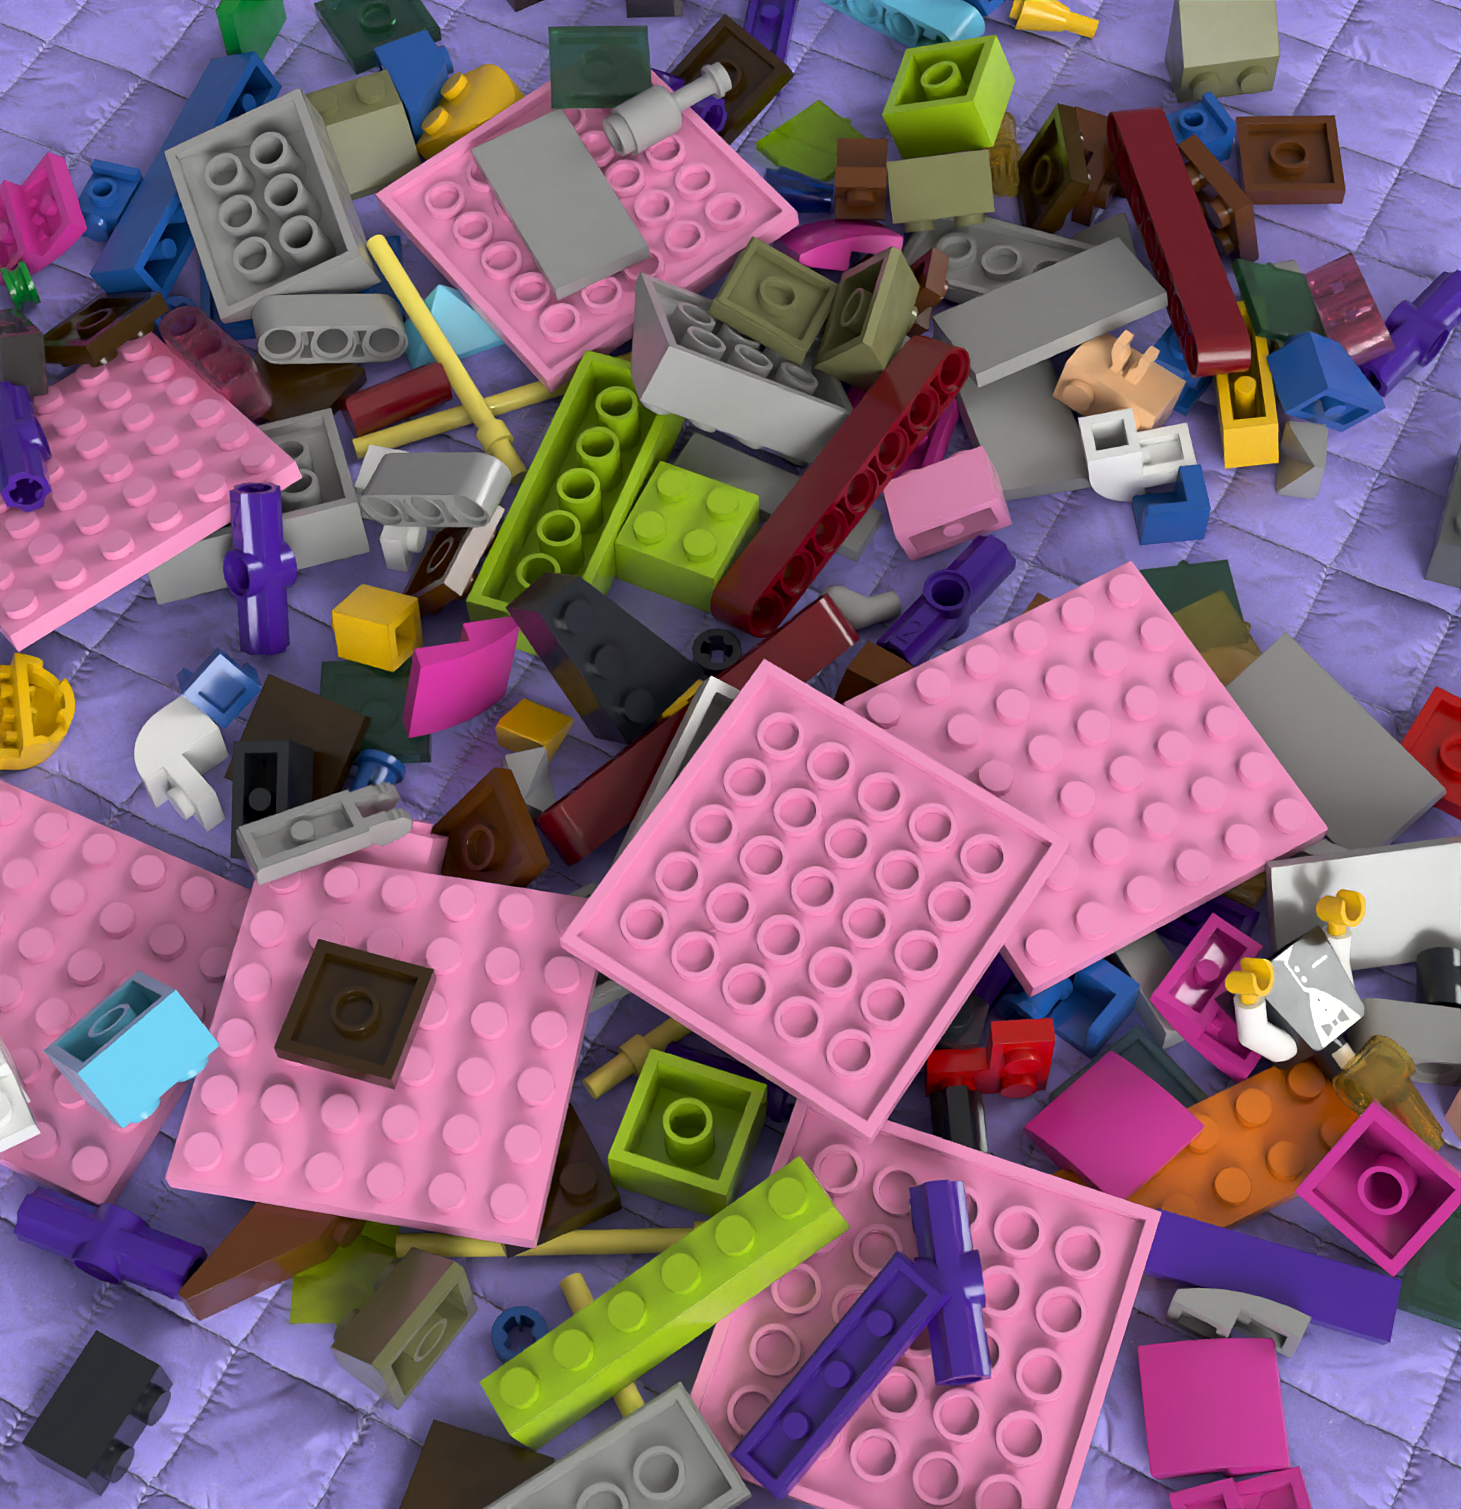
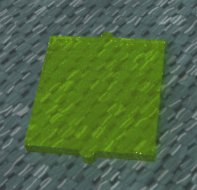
M818 100L757 141L756 150L778 167L780 175H788L811 194L835 177L837 138L866 137L851 126L849 118H841L821 100Z
M366 1220L362 1232L352 1244L345 1248L338 1245L327 1259L294 1274L290 1324L335 1323L338 1327L342 1319L355 1308L361 1310L376 1292L374 1285L382 1270L392 1260L397 1259L396 1236L397 1233H400V1226Z

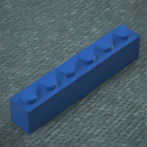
M255 51L213 58L209 62L89 273L106 293L160 292L164 300H166L192 253L195 242L164 151L276 99L282 86Z

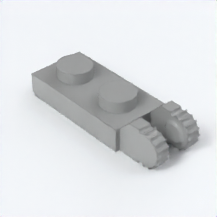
M383 781V783H377L375 786L369 785L349 792L347 789L240 826L236 830L238 844L259 886L371 846V843L380 846L392 843L393 840H399L401 837H405L407 833H410L414 823L407 810H404V808L399 809L398 807L393 809L399 803L398 799L400 796L394 784L391 785L390 782L385 783Z

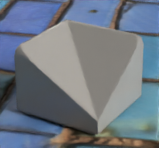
M1300 421L1286 422L1279 448V463H1277L1275 488L1277 494L1314 499L1318 495L1326 467L1328 438L1326 424Z
M539 747L505 755V759H503L504 768L512 770L533 821L556 802L546 749Z

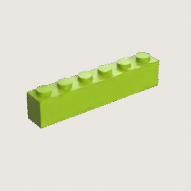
M798 1156L489 1374L479 1383L509 1435L530 1449L537 1451L851 1227L818 1178L803 1159Z

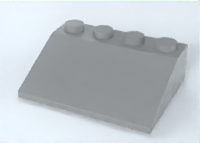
M300 88L164 151L220 319L224 324L252 319L251 313L254 305L266 296L356 294L382 282L374 259L366 247L367 240L323 118Z
M640 272L636 280L631 378L641 403L657 414L667 415L671 412L688 418L693 425L701 430L715 432L718 429L734 435L737 440L750 448L761 449L764 446L775 450L796 465L806 466L808 463L812 464L854 410L840 380L813 367L818 350L810 346L799 366L708 314L714 300Z
M328 408L257 426L296 461L302 476L301 479L281 491L283 538L294 553L297 571L370 552L358 500L332 409ZM231 522L148 572L158 605L176 600H187L196 595L228 588L224 579L223 559L229 550H233Z

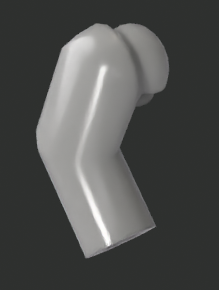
M835 585L826 588L818 596L819 598L825 593H829L855 630L898 617L901 614L899 597L892 590L867 598L844 586Z

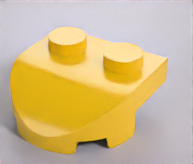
M484 64L465 74L461 72L455 73L442 86L440 93L443 95V98L438 107L432 110L422 122L421 128L424 132L416 144L417 152L426 160L430 159L524 98L525 95L510 76L494 64Z
M14 653L11 665H0V770H23L44 762L62 744L74 717L75 697L67 679L64 678L59 681L53 674L43 668V660L31 655Z

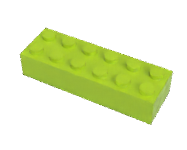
M589 350L585 351L467 597L466 604L470 622L510 617L511 615L505 607L545 572L580 576L607 596L617 574L614 541L659 462H667L686 420L685 417L671 412L667 415L657 414L641 403L631 378V361ZM519 629L515 649L538 656Z

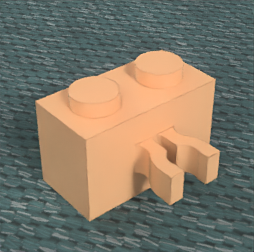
M1125 330L1118 339L1109 333H1105L1082 343L1066 361L1052 396L1085 417L1132 408L1137 432L1160 428L1171 415L1186 381L1154 362L1160 352L1157 348L1151 345L1144 354H1141L1130 347L1134 334Z

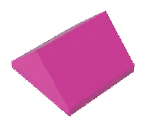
M1374 1100L1299 1185L1295 1192L1394 1278L1461 1204V1172L1380 1103Z

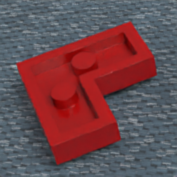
M1053 1018L990 1021L987 1047L965 1050H933L924 1063L925 1097H929L931 1093L939 1092L949 1086H968L969 1089L981 1091L982 1094L1001 1093L1004 1097L1014 1099L1029 1097L1037 1091L1046 1090L1055 1046Z

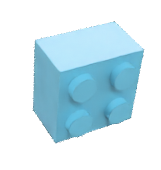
M137 971L43 1051L89 1106L121 1128H125L129 1123L135 1124L149 1117L160 1105V1096L178 1081H187L200 1073L209 1061L208 1055L220 1044L176 989Z

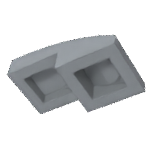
M1211 1288L1177 1289L1169 1306L1165 1321L1200 1339L1228 1338L1232 1329L1250 1338H1272L1275 1341L1276 1351L1292 1358L1312 1317L1289 1306L1247 1293Z

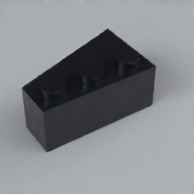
M545 572L505 607L594 738L629 745L706 673L577 575Z

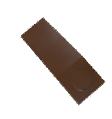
M256 1202L177 1294L189 1313L201 1321L329 1260L340 1246L345 1248L356 1240L362 1232L366 1220Z

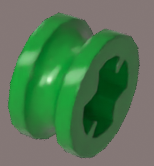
M24 260L17 262L18 265L14 270H8L6 267L0 268V273L17 312L23 310V305L26 302L30 301L35 305L41 303Z

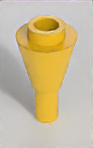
M1014 0L1009 14V18L1017 20L1015 30L1063 32V30L1091 39L1094 38L1099 20L1071 12L1069 7L1058 0Z

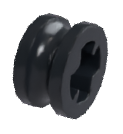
M719 628L709 629L701 633L694 640L692 647L693 663L706 672L700 679L705 681L710 676L716 677L741 657V643L735 634ZM712 651H724L722 663L711 662Z

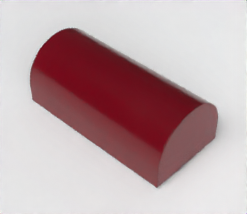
M429 362L339 399L338 406L354 438H358L453 399L442 364Z

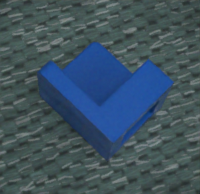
M1201 464L1179 466L1173 492L1142 494L1133 497L1131 506L1140 545L1204 539L1211 506Z
M219 647L212 652L194 673L184 667L176 675L182 696L224 729L263 689L257 671L248 662L241 666Z
M1101 959L1078 971L1075 974L1073 992L1067 999L1062 1000L1048 1016V1018H1053L1054 1033L1091 1060L1094 1059L1134 1010L1140 988L1138 982L1105 959Z

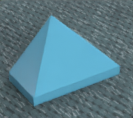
M438 284L424 300L459 359L505 344L471 307L458 289ZM409 317L404 323L408 339V345L404 353L411 368L414 369L429 362H436Z

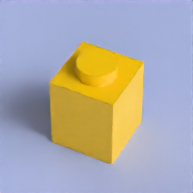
M361 584L332 610V629L335 632L339 658L394 672L413 655L414 649L420 648L423 645L419 603L416 597Z

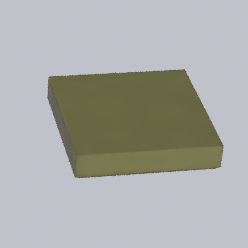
M752 236L714 299L708 314L800 366L832 308L839 285Z

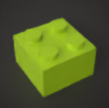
M997 35L906 49L882 113L903 160L961 151H977L994 146L1016 81Z
M660 461L614 541L617 578L711 613L710 600L714 589L760 530L759 495Z
M650 1048L607 1157L612 1182L617 1187L713 1217L737 1199L767 1117V1084Z

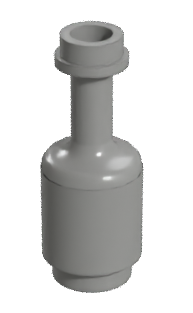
M719 62L712 65L707 64L701 68L702 76L673 93H670L663 86L655 85L611 109L610 116L604 119L602 124L606 137L613 149L622 157L630 152L633 155H637L678 132L682 127L681 112L710 95L720 99L725 96L727 91L732 89V83L725 68Z

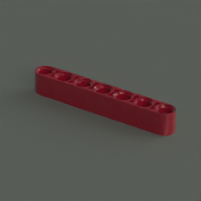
M1162 106L1109 112L1106 125L1109 150L1155 279L1167 292L1168 306L1166 310L1191 377L1200 378L1249 370L1251 364L1249 334Z
M919 334L911 337L904 344L717 584L710 600V611L714 619L756 638H765L778 628L961 390L970 372L971 360L965 348Z
M825 593L800 610L715 678L741 691L761 662L766 659L806 683L860 639V636L829 593ZM694 695L687 699L688 704L672 715L662 718L533 820L568 867L585 858L634 819Z

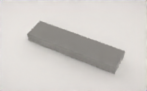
M694 432L673 463L674 466L759 495V520L764 522L769 519L801 478ZM870 507L835 553L858 562L882 524V512Z

